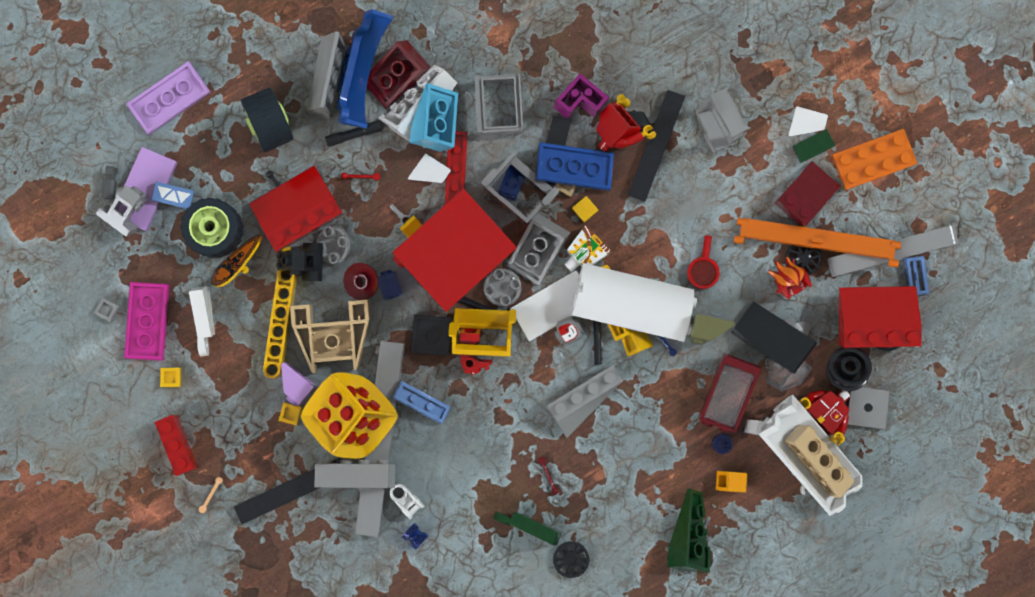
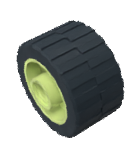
M270 87L240 100L247 116L246 122L252 135L256 136L263 152L293 141L294 138L289 127L287 115Z
M217 198L199 199L197 202L192 203L185 210L184 216H182V223L180 225L182 238H184L187 246L203 256L222 258L235 251L242 241L244 226L241 217L225 201L223 202ZM215 225L214 230L210 231L211 226Z

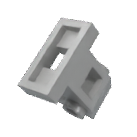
M126 185L124 188L120 187L115 194L116 199L112 206L106 205L99 208L96 215L127 237L134 234L138 229V226L131 222V216L134 211L138 212L143 207L144 202H147L145 198L147 194L136 186H132V188ZM121 203L128 207L124 215L118 211Z

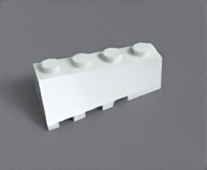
M433 65L416 81L417 86L415 88L408 89L404 93L405 97L398 104L394 102L390 106L391 111L386 115L382 114L378 118L409 142L411 124L425 85L429 83L453 91L457 84L444 69Z

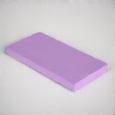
M188 61L126 104L147 135H150L211 92Z
M141 147L125 185L130 188L136 186L147 194L145 196L147 202H144L143 207L138 212L134 211L131 216V222L137 225L139 229L147 232L160 202L152 200L155 183L157 181L169 184L178 162L144 147ZM121 203L118 211L124 215L128 207Z

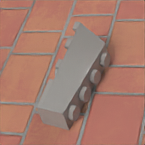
M614 365L547 405L566 438L623 382Z

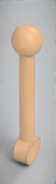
M217 477L215 479L216 483L214 487L212 488L204 504L199 507L200 513H205L207 511V505L215 493L218 485L222 484L223 479L221 477Z

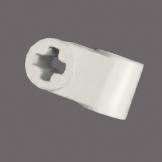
M396 483L395 488L390 489V497L411 520L413 518L412 515L425 506L404 484ZM395 488H402L404 495L396 497L393 493Z

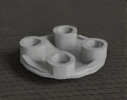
M327 226L318 235L316 243H323L324 262L338 264L348 256L350 239L343 229L336 226Z
M496 269L486 277L484 283V293L487 299L497 306L513 304L519 298L522 291L519 277L508 269Z

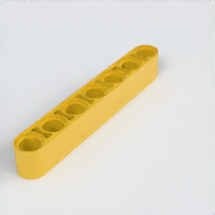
M286 247L282 251H291V247ZM282 270L277 272L263 365L264 375L271 379H277L282 375L281 365L285 362L291 323L290 306H293L298 276L292 275L289 280H284L283 273L285 271ZM284 289L289 291V296L286 299L280 297V293ZM280 308H285L286 315L283 318H279L277 315ZM277 327L283 328V335L280 337H276L274 334ZM274 346L280 347L281 352L278 356L272 355V348ZM271 365H276L278 368L275 375L269 373Z

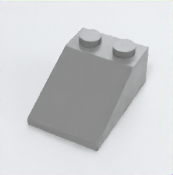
M537 214L530 221L507 267L535 284L540 285L563 248L570 232L542 215Z

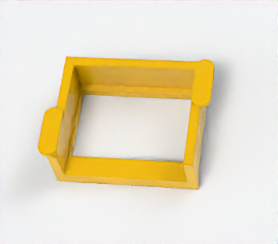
M455 308L454 322L449 324L448 335L452 337V354L510 357L512 324L516 323V310ZM459 328L507 330L506 346L458 344Z

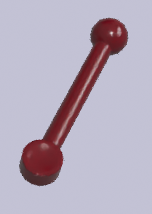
M540 457L538 462L542 464L543 469L546 473V476L552 488L551 493L553 495H557L559 493V489L554 485V482L545 464L546 459L544 457Z

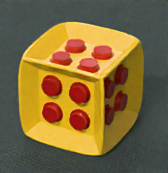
M343 372L333 373L327 377L311 396L301 413L304 425L326 451L336 457L351 459L364 458L373 452L393 427L398 417L393 405L371 381L360 375Z

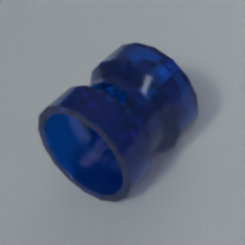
M720 434L712 439L711 445L715 452L726 454L731 451L733 441L729 436Z
M414 522L403 534L402 538L405 541H409L416 550L429 535L421 532L419 526Z

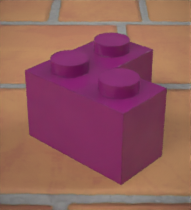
M579 73L557 98L553 108L566 119H569L579 106L595 117L606 105L609 97Z

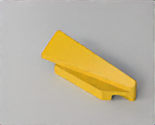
M608 265L601 266L602 268L610 269ZM608 324L615 342L622 339L627 357L653 347V343L647 333Z

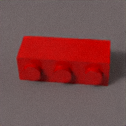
M170 415L154 422L175 476H181L198 469L178 415Z

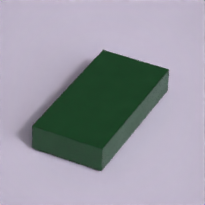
M826 129L792 146L800 163H803L836 145Z

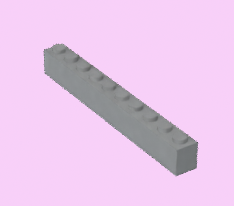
M380 341V345L376 346L375 356H378V363L374 364L373 375H376L375 383L373 384L383 393L396 410L397 401L391 397L401 378L405 344ZM394 425L375 450L365 457V460H370V464H377V460H389L390 462ZM358 488V491H361L360 499L356 498L355 510H358L357 518L353 519L352 529H355V534L379 537L386 488Z

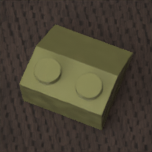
M695 314L692 316V329L688 339H691L693 344L703 345L732 328L735 322Z

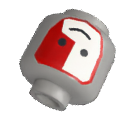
M568 317L556 324L557 331L554 333L559 342L563 341L566 345H569L582 338L584 329L578 318Z

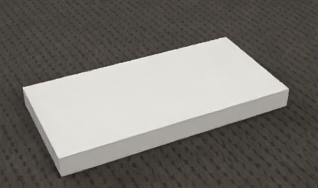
M577 271L572 272L510 308V310H516V320L529 342L556 327L558 322L568 317H573L572 305L578 289L579 274Z

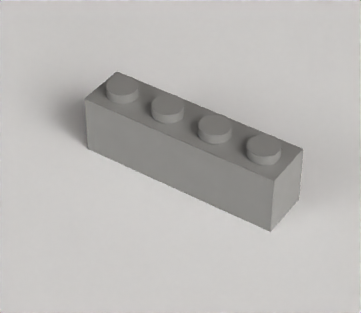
M322 460V464H315L314 487L395 488V464H389V460H377V464H370V460H358V464H352V460H340V464H334V460Z

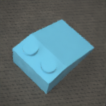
M429 83L425 85L411 124L410 143L439 152L454 148L458 105L457 92Z

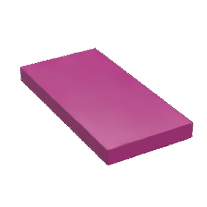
M130 282L124 358L164 361L169 284Z

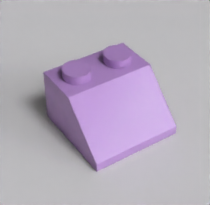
M283 362L281 369L283 390L287 395L286 399L294 406L305 405L318 389V386L291 364Z

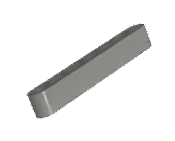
M954 225L895 240L901 242L900 250L895 249L894 259L900 260L959 244ZM848 253L827 259L832 277L882 265L889 261L888 259Z

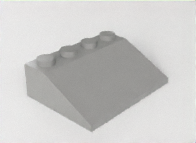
M335 31L323 36L321 42L317 43L316 54H318V57L312 66L314 76L313 79H310L308 85L310 95L309 98L306 97L304 108L307 109L306 112L309 115L331 119L346 49L340 32Z

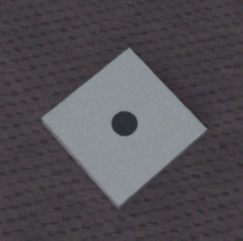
M860 388L849 392L851 397L848 399V408L850 410L848 412V425L886 429L889 391Z

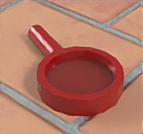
M708 235L704 236L702 257L694 259L687 269L689 283L698 289H708L714 286L720 276L717 263L709 258L712 236Z

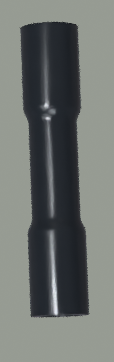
M380 120L367 123V129L357 127L325 136L327 146L331 147L344 143L347 140L383 131Z

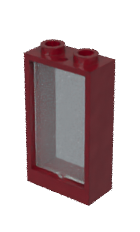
M723 353L699 414L701 423L708 427L713 425L720 427L719 430L726 434L731 432L736 434L760 374L761 367Z

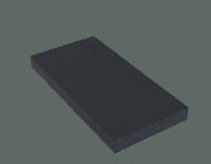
M756 302L751 304L731 331L732 334L792 374L796 373L817 344L815 340Z

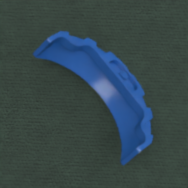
M373 9L368 10L363 14L361 26L355 28L352 34V43L346 50L337 87L339 98L336 102V109L340 110V117L338 119L340 124L367 129L365 95L368 77L377 47L385 30L392 21V15Z

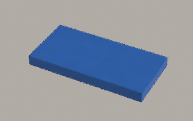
M540 142L538 145L535 181L610 191L614 153Z

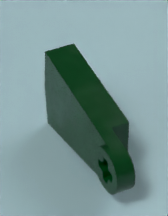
M496 511L493 519L508 526L512 525L551 545L557 546L563 533L519 512H515L513 517Z

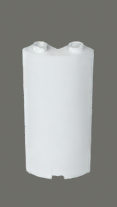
M583 263L578 277V289L572 305V315L684 342L686 335L691 333L692 324H690L692 310L695 309L697 304V298L694 297V289Z
M792 394L773 409L775 413L771 418L766 417L760 427L759 435L828 515L831 516L834 513L841 512L846 507L847 495L860 490L862 487V475L836 444L829 440L830 437ZM797 425L812 426L817 432L816 435L826 442L829 451L839 458V463L851 473L850 476L855 482L841 498L829 496L784 442Z

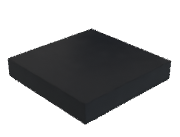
M414 315L411 353L449 356L451 337L448 335L452 318Z

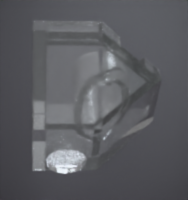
M767 356L764 358V366L767 370L766 383L781 392L802 384L812 370V367L804 361L796 373L792 374Z

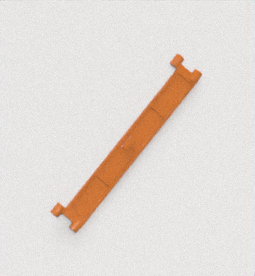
M748 218L737 219V225L741 226L740 236L735 235L734 243L743 244L744 238L888 259V266L898 268L899 260H895L894 257L895 249L900 250L901 242Z

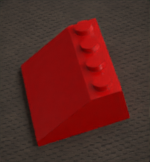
M315 165L249 203L266 237L277 253L344 215Z
M916 286L839 287L838 345L844 348L921 346L922 325Z

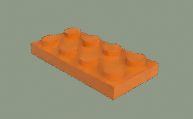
M904 129L832 155L845 191L918 164Z

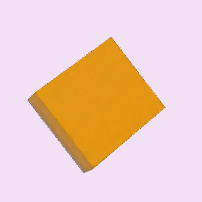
M717 471L716 490L746 492L747 473Z

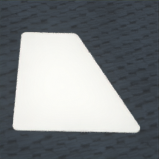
M797 106L789 136L824 130L828 115Z
M425 154L408 179L442 183L451 170Z

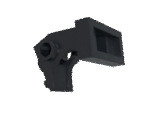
M303 243V251L301 247H291V251H278L276 255L278 258L277 270L290 271V275H302V281H322L323 243Z

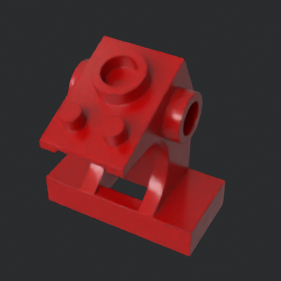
M461 328L460 344L474 345L480 341L481 329ZM460 354V364L465 374L470 373L474 375L481 372V368L488 370L490 369L489 365H492V359H479L475 355Z

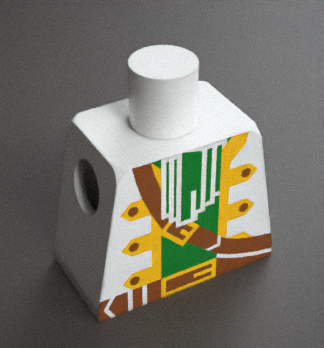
M585 225L567 249V253L571 258L564 265L570 272H573L579 265L582 267L583 263L595 265L608 256L611 251Z

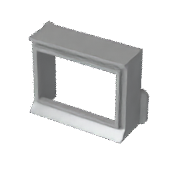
M520 73L492 76L474 75L478 138L480 140L497 139L499 135L523 133ZM514 82L515 126L486 127L483 83Z
M728 88L710 95L695 111L706 132L704 137L713 153L735 143L750 129V127L744 125L745 123L730 94L726 92Z
M514 151L498 169H492L482 181L483 190L526 226L543 206L549 205L559 193L558 188L555 186L552 188L546 182L535 181L536 173L516 157ZM510 165L546 194L528 217L492 188L494 183Z

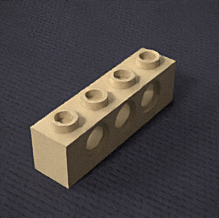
M797 425L784 442L829 496L841 498L855 482L850 476L851 473L839 463V458L829 451L826 442L816 435L817 432L812 426Z

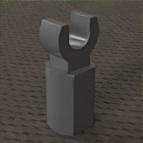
M106 166L105 179H103L101 191L102 199L115 200L117 168H114V166Z

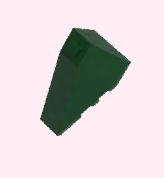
M691 488L687 489L668 548L667 567L710 573L711 551L710 547H707L705 536L708 535V529L704 528L703 519L706 515L703 493Z

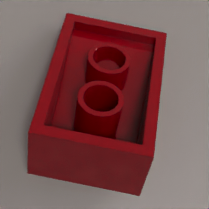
M408 40L397 41L370 71L367 87L385 108H388L403 96L408 89L417 84L416 81L431 67Z
M811 161L774 204L799 226L805 227L834 195L840 185Z

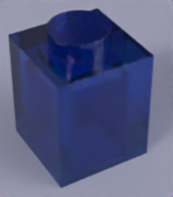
M392 270L381 272V276L377 277L383 299L386 301L402 296L403 292L397 273L392 272Z

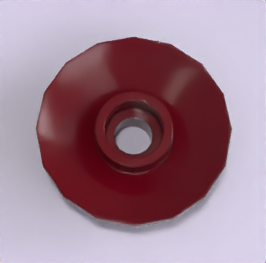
M361 262L354 263L347 268L344 273L343 283L345 290L352 298L368 300L378 290L379 280L375 270L370 265ZM363 277L365 278V281H366L365 284L362 282V278H363Z

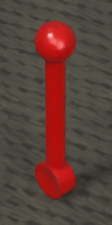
M343 172L341 174L343 180L347 178H370L378 181L381 178L379 173L360 175Z

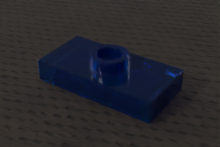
M510 165L505 173L498 194L516 201L525 176Z

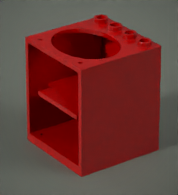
M463 188L392 252L394 255L392 259L401 269L405 267L437 304L447 312L517 247Z

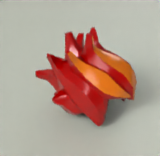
M786 257V267L779 261H776L775 264L778 272L768 271V274L775 279L774 282L778 288L776 293L782 294L787 299L800 293L807 286H812L806 270L796 266L795 259L791 262Z

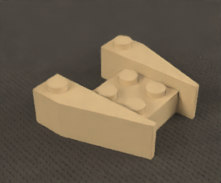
M369 300L348 301L350 321L314 323L311 304L290 306L291 324L312 373L318 372L317 362L353 359L354 370L359 369L371 321Z

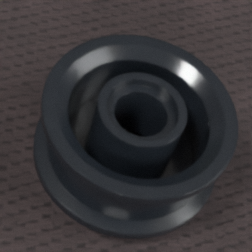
M838 348L833 352L826 366V374L831 384L847 392L862 388L872 372L871 359L860 348ZM845 366H850L853 371H848Z

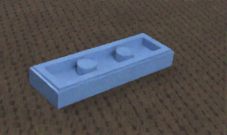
M399 381L391 397L440 424H443L450 409V406L403 381Z

